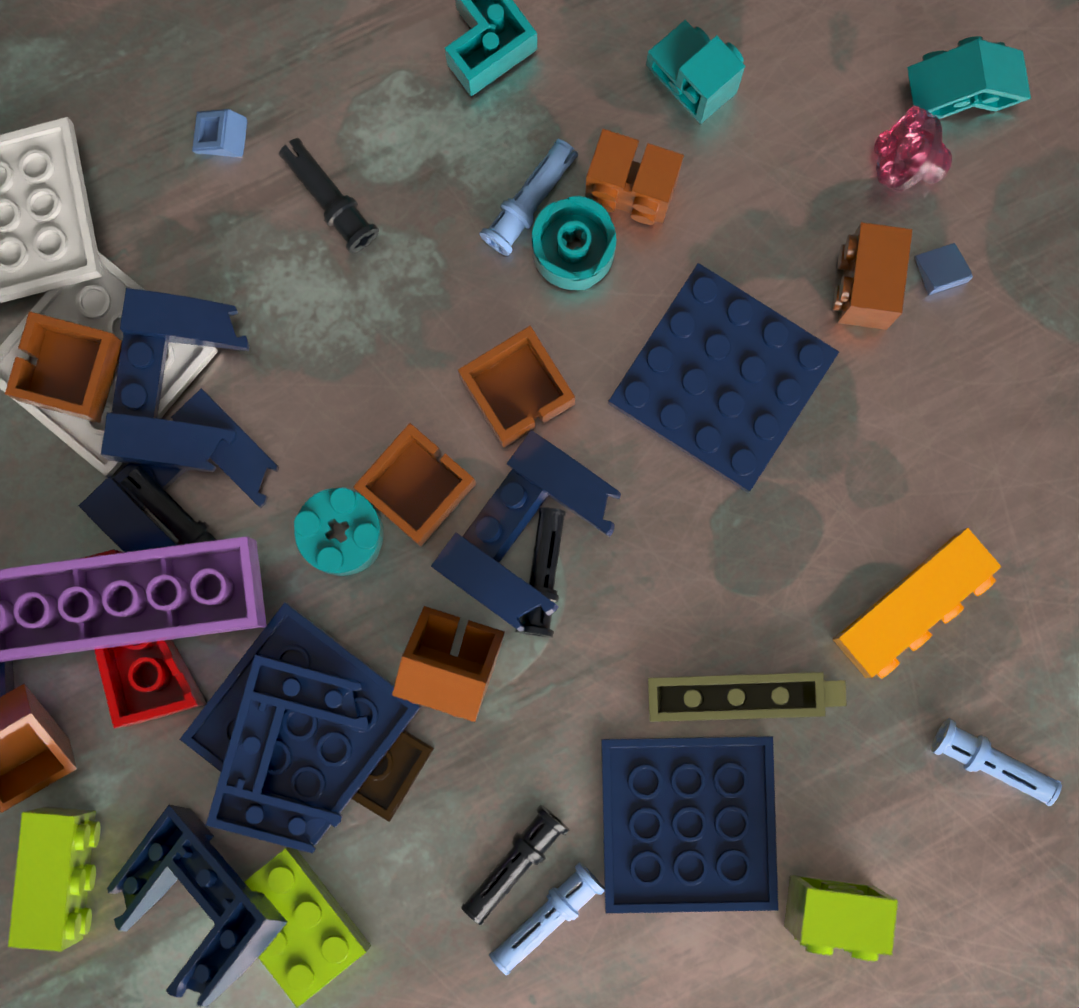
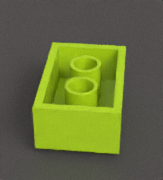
M42 807L22 812L8 947L63 951L83 940V935L89 933L92 910L91 908H86L88 891L93 890L96 880V866L91 864L92 847H97L101 831L100 822L95 821L96 811Z
M285 848L244 881L251 891L262 892L287 920V924L258 958L297 1008L363 956L371 947L368 940L297 849Z
M790 875L784 927L794 936L795 940L800 942L801 946L806 947L807 952L833 955L834 948L850 952L851 957L855 959L878 961L879 954L892 956L898 900L875 886Z

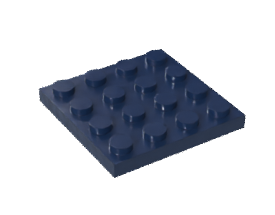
M698 263L614 391L608 404L749 493L837 357L839 351Z
M284 602L267 624V627L260 633L179 740L221 772L256 653L361 683L362 690L353 691L357 717L367 716V731L285 709L262 788L266 792L341 813L422 706L392 696L394 684L289 603ZM326 822L310 842L314 845L318 844L331 824Z
M773 736L601 739L605 914L778 911Z

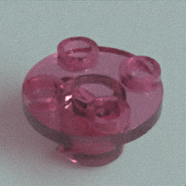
M918 106L911 107L890 131L882 132L874 145V151L878 154L876 165L878 181L893 191L909 189L920 180L928 184H935L946 176L952 164L951 151L942 142V125L936 115Z

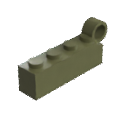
M824 672L648 678L650 722L825 717V707L847 706L846 680L824 681Z

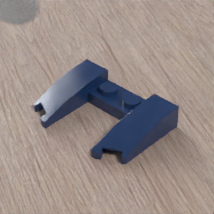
M126 288L120 324L123 340L112 412H107L101 455L108 461L205 472L215 471L216 467L208 462V459L221 440L233 445L237 438L236 431L157 418L169 342L249 351L250 344L246 335L236 337L229 315L238 314L236 306L187 296Z
M201 388L171 418L177 422L236 431L237 438L233 445L221 440L210 458L258 507L262 508L266 504L268 496L258 492L266 469L277 472L279 466ZM128 463L113 478L108 477L78 505L124 553L178 546L177 542L145 510L146 507L125 486L120 484L140 464ZM141 464L143 469L164 490L187 470Z
M532 430L506 463L512 470L463 536L455 532L431 565L442 576L518 631L525 629L519 620V617L541 605L544 612L549 616L559 607L499 563L548 496L610 537L614 532L615 524L612 521L603 520L608 496L615 499H620L621 493Z
M256 653L206 826L313 853L316 847L310 840L326 822H329L336 828L341 822L342 814L263 791V784L285 709L367 731V716L357 717L353 691L362 690L361 683Z
M168 805L107 887V891L110 894L123 892L126 910L122 915L115 918L114 922L115 927L119 931L127 932L166 894L177 880L181 882L215 925L168 986L166 992L170 996L182 998L186 990L189 989L201 994L197 1001L198 1006L208 1007L264 952L287 924V920L262 892L251 891L210 843L214 835L190 808Z

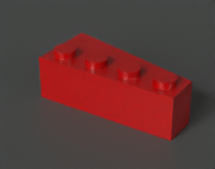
M112 549L109 551L97 553L83 558L119 554L124 552ZM172 639L94 649L113 728L128 727L207 704Z

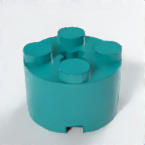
M572 196L552 202L539 213L532 230V254L536 268L547 281L563 289L587 290L608 273L614 260L617 240L615 227L607 210L592 199ZM575 237L581 239V247L576 246L574 250L567 248V242H572Z
M330 488L314 494L304 503L294 520V535L301 555L312 566L327 574L351 576L364 571L377 559L383 544L384 525L378 511L361 494L347 488ZM337 523L343 527L347 525L350 527L345 531L347 539L343 542L336 538L331 539L330 537L335 533L333 526Z

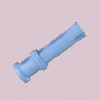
M557 139L548 154L539 163L514 198H508L500 205L502 211L489 228L481 230L479 233L480 237L500 254L509 256L513 251L511 245L524 228L529 229L534 223V212L562 177L566 169L577 158V151H574V148L567 142Z
M950 718L943 722L933 740L932 753L936 755L944 753L963 763L964 769L969 772L981 770L1007 783L1011 787L1042 801L1047 806L1053 805L1061 792V781L1055 780L1029 767L1025 763L991 747V742L987 737L983 735L976 737L956 727V722Z
M579 862L575 866L576 872L559 888L552 887L546 896L548 901L494 952L489 954L493 963L505 975H508L519 962L565 919L567 921L575 920L579 916L578 910L596 893L601 895L605 892L603 885L584 864Z

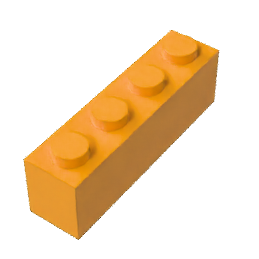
M969 528L960 530L832 640L865 678H873L877 674L882 679L900 664L896 657L909 647L912 651H915L932 637L929 629L940 619L946 624L955 618L965 608L960 602L973 592L976 596H979L997 581L993 574L1002 566Z

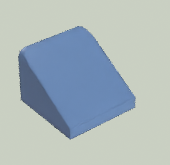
M230 109L198 111L192 152L228 157L243 156L247 118Z
M955 243L915 256L928 296L968 283L973 278L968 264Z

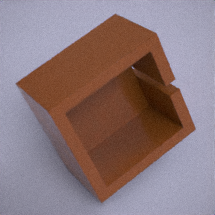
M602 129L587 173L585 197L599 203L607 212H614L616 208L631 213L630 217L637 222L653 225L656 221L663 224L679 178L684 155L647 143L642 161L638 163L633 161L639 140Z
M861 222L855 234H848L846 244L841 245L838 257V269L844 270L841 284L836 285L833 296L832 309L839 311L837 323L887 330L902 314L913 229Z
M29 311L18 348L29 356L37 358V364L35 366L23 358L15 357L5 394L22 403L100 423L120 358L122 341L110 332Z
M528 326L458 369L461 381L503 448L522 438L531 430H535V419L539 418L542 424L575 405L574 394L531 326Z
M409 423L353 488L422 547L472 490L476 482L469 473L446 453L440 459L441 463L437 461L441 455L439 447Z
M424 606L402 655L392 696L448 713L454 717L475 722L496 665L505 631L468 620L458 657L450 654L460 617Z
M25 683L0 697V813H3L77 769L69 738Z

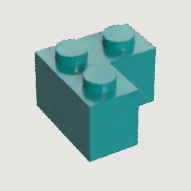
M455 0L457 11L471 29L444 49L447 65L471 97L537 50V32L513 0Z
M686 20L681 22L648 51L646 66L700 125L737 93L745 69L743 56L730 42L724 44L717 35L710 40L700 27L696 26L693 28Z
M981 36L962 39L957 43L958 47L949 51L940 50L927 53L922 57L923 61L907 67L914 112L917 116L939 120L972 107L996 112L1031 99L1023 50L1007 47L1003 42H988L983 40Z

